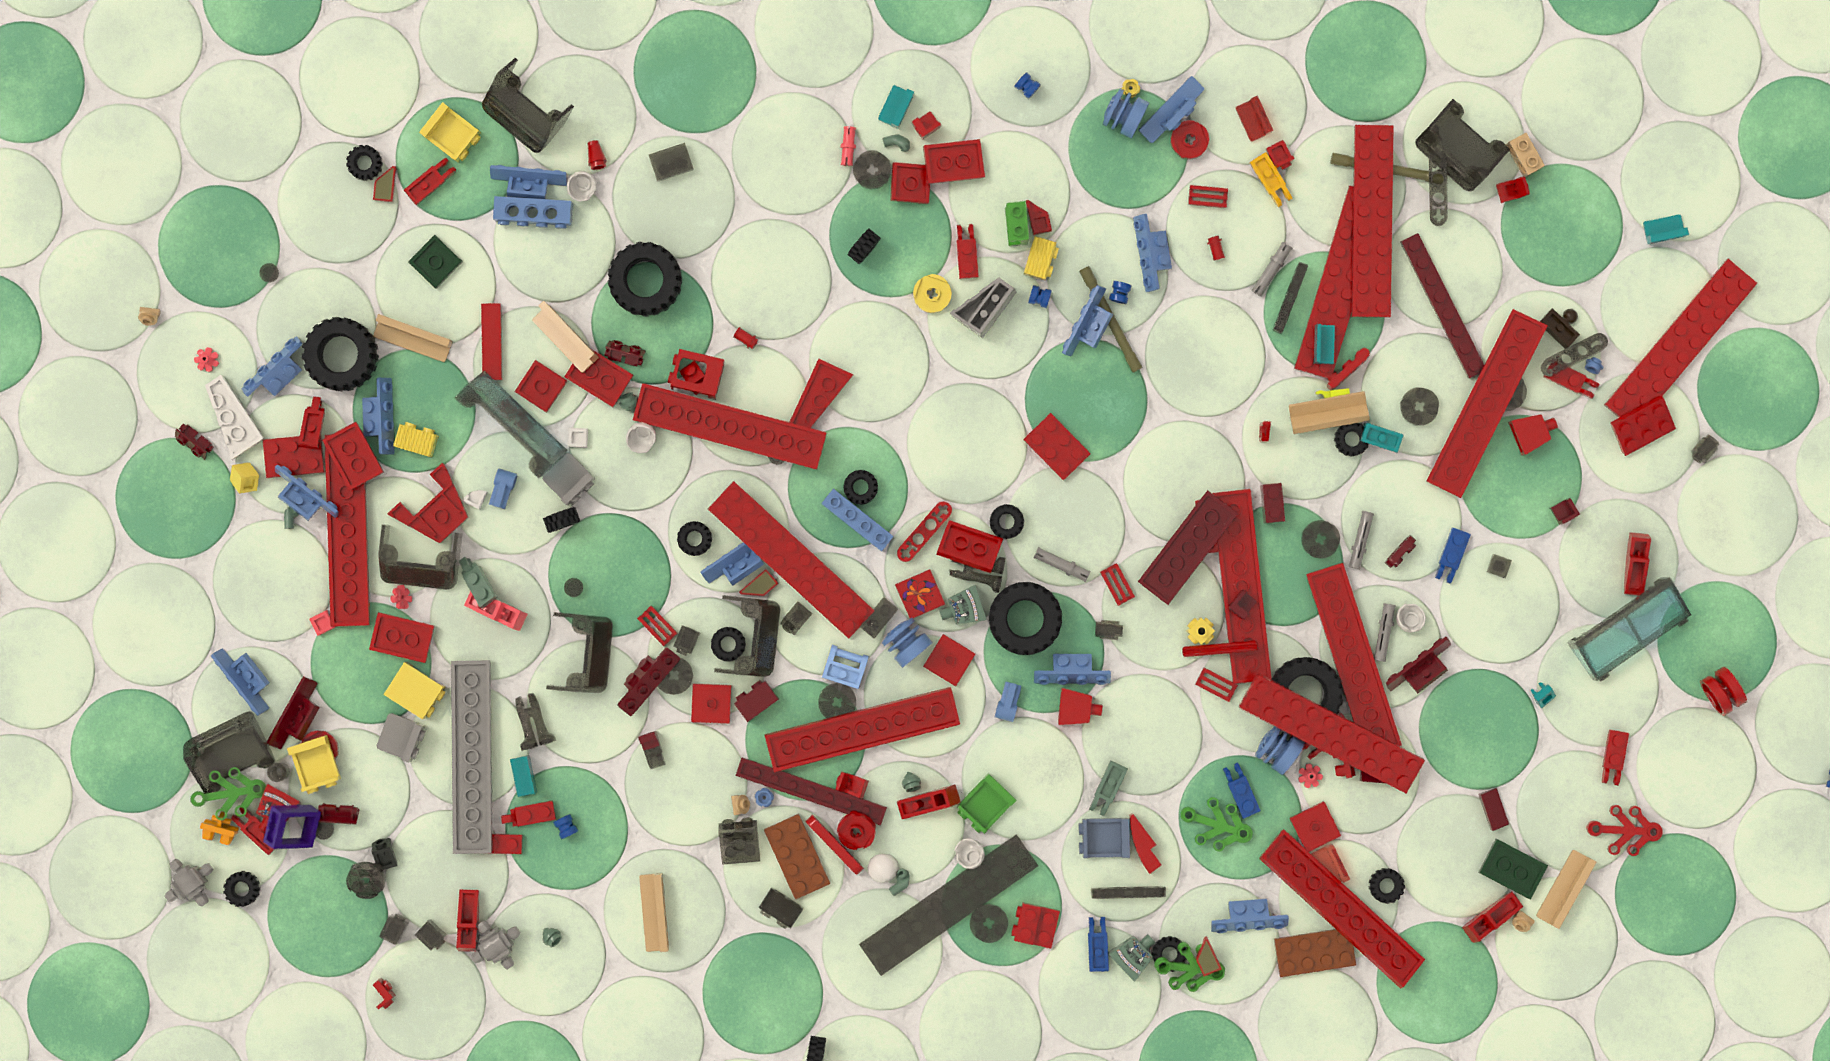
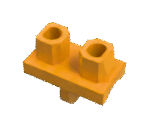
M221 811L218 817L223 818L225 813ZM212 815L211 820L205 819L204 823H201L200 829H203V839L213 840L215 833L221 834L220 843L230 845L234 836L238 833L239 827L230 825L232 819L218 820L215 815Z

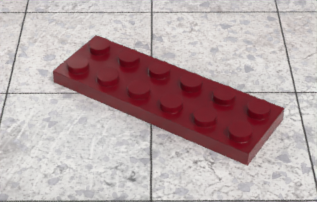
M1207 490L1138 580V583L1169 605L1239 513Z

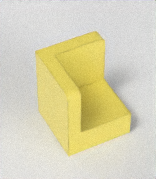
M251 463L232 465L230 482L238 493L257 491L259 474Z

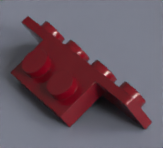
M1448 637L1438 639L1433 644V647L1422 651L1418 658L1413 662H1408L1403 667V670L1391 675L1386 682L1388 689L1392 691L1406 680L1418 694L1448 671L1447 667L1437 656L1451 646Z
M666 647L655 660L649 655L642 659L638 668L626 678L624 685L629 691L619 701L617 706L629 716H633L679 662L680 657Z
M305 676L302 677L266 742L268 745L282 749L289 735L302 741L320 708L309 700L318 684L315 680Z

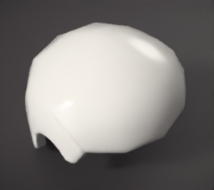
M585 171L575 172L567 182L568 194L578 202L589 200L596 191L594 177Z
M643 422L633 424L626 435L627 446L636 453L648 452L656 441V432L653 427Z
M1404 604L1398 610L1396 620L1398 626L1403 631L1411 633L1423 628L1426 616L1424 610L1417 606V604Z
M963 839L955 847L957 862L965 869L979 867L985 858L983 846L974 839Z
M890 854L875 855L870 859L867 867L869 876L874 881L881 883L891 881L897 876L899 870L897 860Z

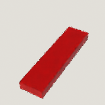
M501 303L481 304L482 380H502Z

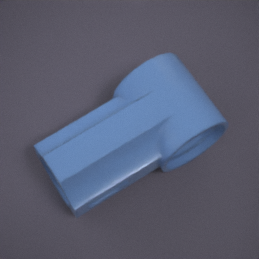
M500 468L497 470L494 479L495 486L489 505L506 509L510 492L516 483V473Z
M1005 682L1001 700L998 702L995 712V718L1010 722L1014 721L1021 685Z

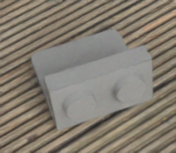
M566 453L542 478L567 506L569 504L574 505L580 499L579 495L584 490L587 492L594 485L593 481L595 480L570 453Z
M390 713L379 737L377 749L398 756L405 762H412L418 755L419 749L417 747L419 741L422 742L426 733L424 731L425 725Z

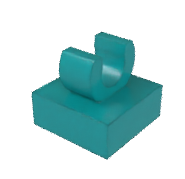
M1539 682L1538 684L1542 689L1539 692L1531 689V693L1537 705L1542 709L1556 695L1548 684L1545 686Z

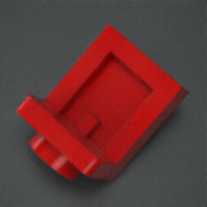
M1284 140L1265 149L1276 169L1281 167L1284 170L1292 165L1291 162L1295 159L1294 156H1291Z
M1525 176L1496 184L1501 203L1516 200L1530 194Z
M696 361L679 370L685 381L696 384L703 382L704 373Z
M841 772L836 780V790L863 799L869 780L850 773Z
M380 978L373 984L374 988L384 999V1001L376 1006L378 1010L381 1007L384 1009L389 1007L394 1002L392 998L396 996L391 990V984L386 979Z

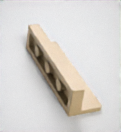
M543 301L539 305L542 310L532 321L584 373L599 357L556 311Z
M377 315L376 322L378 324L373 335L375 338L446 362L453 343L452 340L383 315Z
M1364 391L1289 405L1293 434L1370 421Z
M1572 850L1536 916L1560 929L1597 862L1576 850Z
M662 873L640 875L646 951L668 952L669 942Z

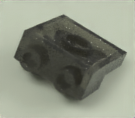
M747 817L743 818L741 822H733L732 819H726L719 823L718 832L722 865L761 861L757 820Z

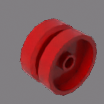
M1724 666L1715 671V678L1707 676L1700 680L1706 697L1722 716L1732 712L1733 705L1740 707L1747 702L1743 688L1729 669Z

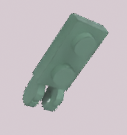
M1110 760L1094 794L1095 797L1089 810L1093 811L1097 806L1099 798L1106 800L1100 810V815H1105L1110 803L1113 802L1128 768Z

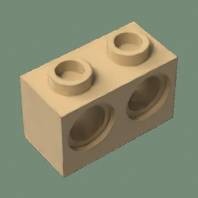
M1527 133L1506 144L1523 176L1527 177L1545 166Z

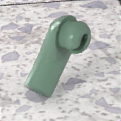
M899 134L882 138L884 147L897 145L902 152H907L910 149V141Z
M905 869L898 870L897 883L889 888L893 896H896L909 886L910 875Z

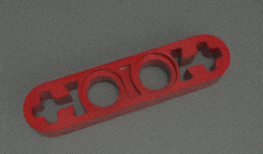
M939 502L899 547L897 556L901 561L908 562L912 560L952 513L949 503ZM940 505L942 507L947 505L948 514L946 515L943 513L939 517L943 519L941 522H939L936 517L931 515L933 512H935L936 515L939 513L940 509L938 507ZM928 519L935 520V529L928 530L925 527V522ZM917 533L922 534L924 537L923 543L919 545L913 542V536ZM910 541L918 549L914 551L912 548L909 552L911 556L909 558L904 557L903 559L901 557V549L906 550L909 547L906 543Z
M811 815L805 821L856 875L864 869L815 816Z

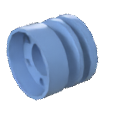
M1120 88L1112 97L1104 113L1102 125L1107 127L1110 119H1112L1114 123L1111 129L1114 130L1120 123L1122 124L1120 134L1132 139L1149 102L1138 97L1132 104L1130 103L1131 93H1128L1124 100L1121 98L1124 90Z
M913 618L901 622L881 642L884 646L890 641L894 644L888 649L889 652L895 649L899 650L894 659L902 668L933 643L925 633L918 637L915 635L920 628L919 625L912 630L909 628L915 622Z
M1274 726L1259 743L1255 756L1260 759L1266 753L1263 762L1267 763L1273 758L1274 761L1271 768L1283 775L1294 763L1302 751L1305 742L1295 736H1292L1287 741L1288 733L1283 731L1279 735L1281 729Z

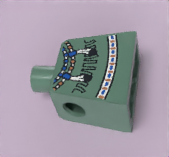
M976 585L948 598L950 606L939 609L942 621L954 617L955 624L987 620Z
M1147 934L1139 942L1133 935L1109 951L1108 954L1135 981L1153 958L1148 949L1155 941Z

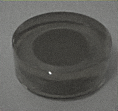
M318 822L316 837L321 840L330 838L334 833L333 824Z

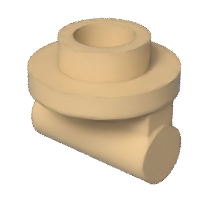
M140 307L139 321L146 326L155 325L160 316V309Z
M731 796L733 814H746L750 808V801L747 796Z
M1521 910L1515 914L1512 920L1515 929L1521 932L1529 931L1535 922Z

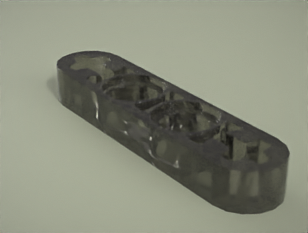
M1440 150L1434 151L1429 157L1430 221L1436 226L1445 224L1448 219L1447 156ZM1436 155L1443 158V161L1440 162V168L1443 167L1444 170L1438 169L1433 171L1432 168L1437 167V162L1433 161ZM1437 173L1444 177V181L1441 184L1433 181V176ZM1435 193H1442L1444 201L1441 203L1435 202L1433 199ZM1433 206H1444V208L1440 209V214L1444 215L1440 222L1437 218H1434L1437 214V208L1433 209Z
M1300 261L1297 264L1272 331L1282 334L1307 271V264Z
M1596 333L1552 355L1541 364V372L1545 376L1551 377L1601 352L1608 345L1607 337L1602 333ZM1596 340L1602 341L1601 345L1597 344L1593 348L1591 347ZM1579 346L1586 348V355L1579 354ZM1562 355H1569L1571 358V362L1564 363L1562 361ZM1558 363L1553 369H1547L1546 367L1548 364Z
M1165 886L1091 888V898L1166 897Z

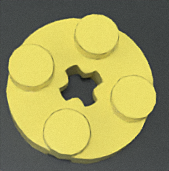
M935 274L924 276L918 280L913 290L915 303L921 310L928 313L941 312L948 306L952 295L950 285L946 279ZM932 288L936 289L935 293L938 296L930 299L927 291H931Z

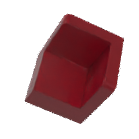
M1566 498L1550 508L1559 525L1565 524L1580 515L1571 498Z
M1241 590L1228 608L1245 620L1249 615V611L1256 604V600L1248 595L1245 590Z

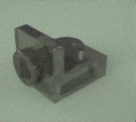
M797 602L780 624L786 632L795 635L813 613Z

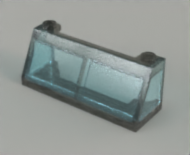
M483 371L469 382L455 397L464 407H472L476 403L482 406L533 455L529 461V469L539 479L568 451L486 371Z
M1660 577L1653 582L1655 586L1648 587L1642 594L1593 628L1567 642L1592 680H1605L1610 676V671L1678 625L1680 627L1689 621L1687 618L1691 616V613L1670 577Z

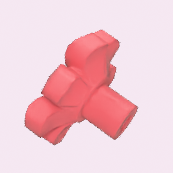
M206 347L205 352L202 349L197 351L199 357H195L194 362L199 363L197 366L199 370L202 371L205 368L207 372H211L213 370L212 366L217 367L219 365V362L215 360L219 355L217 352L212 353V348Z
M398 585L392 591L394 595L390 598L391 602L396 603L398 609H407L409 607L408 603L412 602V596H408L410 593L408 588H405L404 585Z
M1310 763L1306 764V769H1299L1298 772L1302 776L1298 777L1300 783L1305 782L1304 787L1310 788L1311 784L1317 787L1319 785L1317 780L1323 778V775L1318 773L1320 768L1317 765L1312 768Z

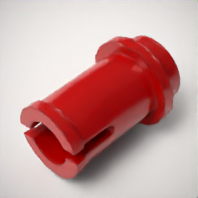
M1219 235L1208 238L1207 245H1210L1213 261L1225 258L1220 242L1222 238L1220 239Z
M741 327L733 335V338L747 345L748 349H754L759 341L756 335L752 336L741 329Z

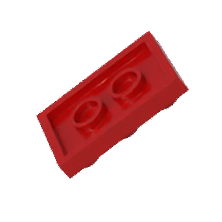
M980 139L923 146L928 184L985 177Z
M596 351L594 353L599 358L584 373L572 363L564 377L613 408L634 376Z
M1661 395L1610 422L1621 451L1625 456L1676 429L1666 402Z
M1052 413L1023 439L1062 480H1065L1091 454Z
M357 422L322 439L349 491L384 473Z
M300 436L263 440L266 478L281 477L275 472L276 465L287 467L292 472V476L324 473L322 438L320 437L318 449L299 447Z
M949 520L936 555L991 573L1003 538Z
M378 612L369 650L426 663L435 625Z

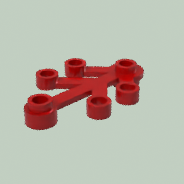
M1612 805L1609 812L1624 826L1602 825L1598 821H1590L1586 826L1588 834L1592 836H1599L1601 833L1623 834L1616 842L1608 845L1607 850L1612 855L1619 854L1620 848L1634 835L1643 836L1634 844L1628 845L1627 853L1631 856L1638 855L1639 849L1648 841H1657L1663 834L1662 827L1658 823L1649 822L1643 816L1638 806H1631L1628 812L1643 827H1635L1622 813V808L1619 805ZM1615 807L1619 809L1617 814L1613 813V808ZM1634 808H1637L1638 813L1636 815L1632 814V810ZM1595 825L1599 827V830L1597 832H1593L1592 830L1593 826ZM1653 828L1656 829L1655 835L1650 834V830ZM1615 845L1617 851L1612 853L1611 847ZM1634 846L1636 852L1632 854L1630 848Z

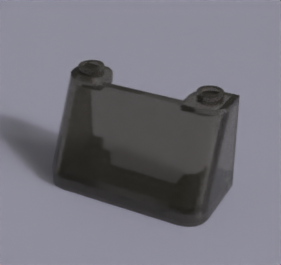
M1452 99L1420 134L1415 144L1425 156L1466 191H1473L1487 178L1510 149L1500 140H1492L1490 143L1484 140L1461 119L1464 115L1463 107Z
M251 711L238 715L189 739L183 746V760L204 794L218 792L221 789V785L209 780V774L212 771L220 772L221 776L226 779L229 777L228 771L233 767L238 768L240 772L255 764L259 768H268L275 762V757L266 743L267 740ZM231 770V776L238 773L237 770ZM212 773L211 775L213 780H217L219 777L217 773Z

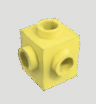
M1200 617L1198 619L1194 618L1187 625L1189 627L1186 631L1189 634L1188 638L1195 645L1197 643L1200 645L1205 643L1207 645L1214 638L1213 633L1215 630L1212 628L1214 624L1207 618L1204 620ZM1201 627L1205 629L1203 635L1198 633V629Z

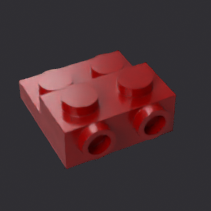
M1022 902V905L1017 907L1015 917H1018V923L1013 925L1011 936H1014V941L1051 949L1060 911Z

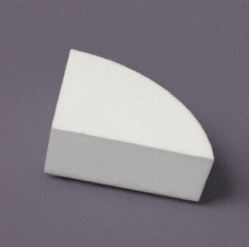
M483 490L470 492L463 498L462 502L480 509L488 492Z

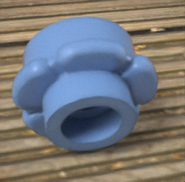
M1592 357L1586 360L1585 369L1592 374H1599L1600 370H1603L1604 367L1601 365L1602 361L1598 358Z
M767 788L757 791L755 794L757 805L761 807L770 806L772 804L771 801L774 799L773 793Z

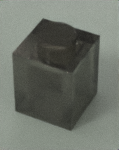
M682 625L673 646L677 648L676 652L685 656L688 653L692 654L701 632Z
M392 914L388 917L379 937L397 945L409 922L405 921L406 918L400 914Z
M430 919L416 932L415 936L431 951L434 948L438 950L446 942L444 938L447 934Z

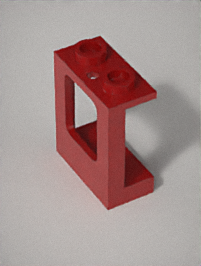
M679 349V353L675 354L673 358L674 372H670L668 378L671 390L678 388L708 395L709 399L716 400L725 364L724 359ZM683 358L707 365L701 384L677 378Z

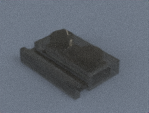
M685 143L649 154L657 182L694 170Z

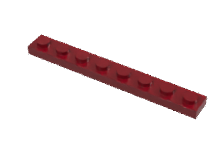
M1417 233L1401 241L1400 243L1468 379L1481 373L1484 363L1419 234Z
M743 757L735 775L845 814L857 811L867 815L875 824L880 826L887 807L837 791L836 789L784 771L774 772L772 767Z

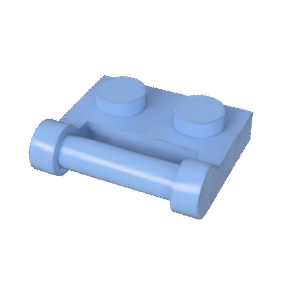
M832 644L822 678L859 689L869 656L851 653L839 649L838 646ZM835 656H839L860 663L859 669L833 660Z

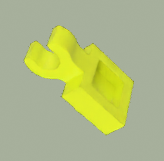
M1349 388L1330 391L1319 390L1315 392V395L1321 394L1323 398L1350 394Z

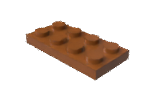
M799 813L764 829L795 900L830 884Z
M1336 929L1274 938L1280 977L1356 966L1353 945Z

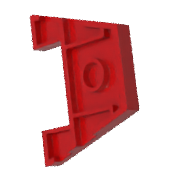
M441 463L430 473L431 477L443 490L415 516L402 502H399L387 513L389 516L438 543H442L469 518L444 463Z

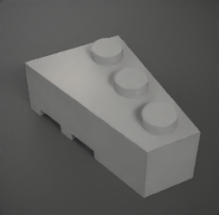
M997 278L980 290L974 297L951 311L950 314L954 319L983 339L1017 292L1015 288L1004 280Z

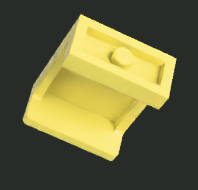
M443 102L419 132L457 163L460 160L463 161L468 156V149L471 145L475 146L481 138L479 136L481 132Z
M404 662L384 695L419 718L425 719L426 717L430 718L435 710L433 706L436 701L440 702L446 692L443 690L446 686L423 674L410 663Z
M327 735L287 748L289 756L292 755L302 786L300 788L301 792L307 791L310 794L319 791V786L325 785L328 788L337 785L336 781L341 779Z

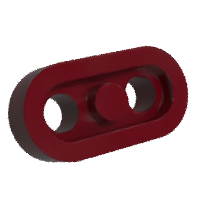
M1409 535L1384 563L1390 568L1392 566L1396 568L1403 561L1401 557L1406 552L1409 554L1416 547V544H1414L1416 539Z

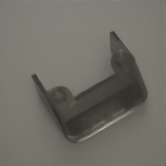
M514 58L497 73L482 102V108L491 118L531 151L539 153L564 126L574 106L571 104L563 112L553 109L546 114L519 91L521 88L520 78L512 72L518 59Z
M382 524L378 557L380 577L384 582L446 590L455 587L458 578L463 533L454 534L452 552H440L436 557L435 565L398 561L396 547L388 545L390 525Z
M723 595L722 599L741 601V612L743 615L755 618L751 656H741L736 659L734 669L716 667L714 672L760 677L771 675L775 664L780 620L779 604L773 600Z
M554 612L553 616L573 618V630L578 634L586 635L583 673L570 674L567 677L566 686L549 684L546 685V689L586 693L603 692L608 685L613 622L604 616Z

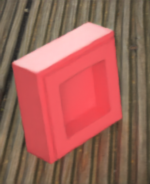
M328 610L309 619L317 636L336 628V626H330Z

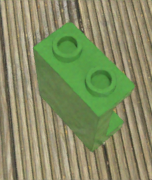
M1026 202L1007 203L1005 215L1008 246L1026 245L1029 241Z
M988 773L957 805L959 809L957 813L964 820L968 818L972 821L973 824L971 826L978 833L982 831L985 834L1017 800Z

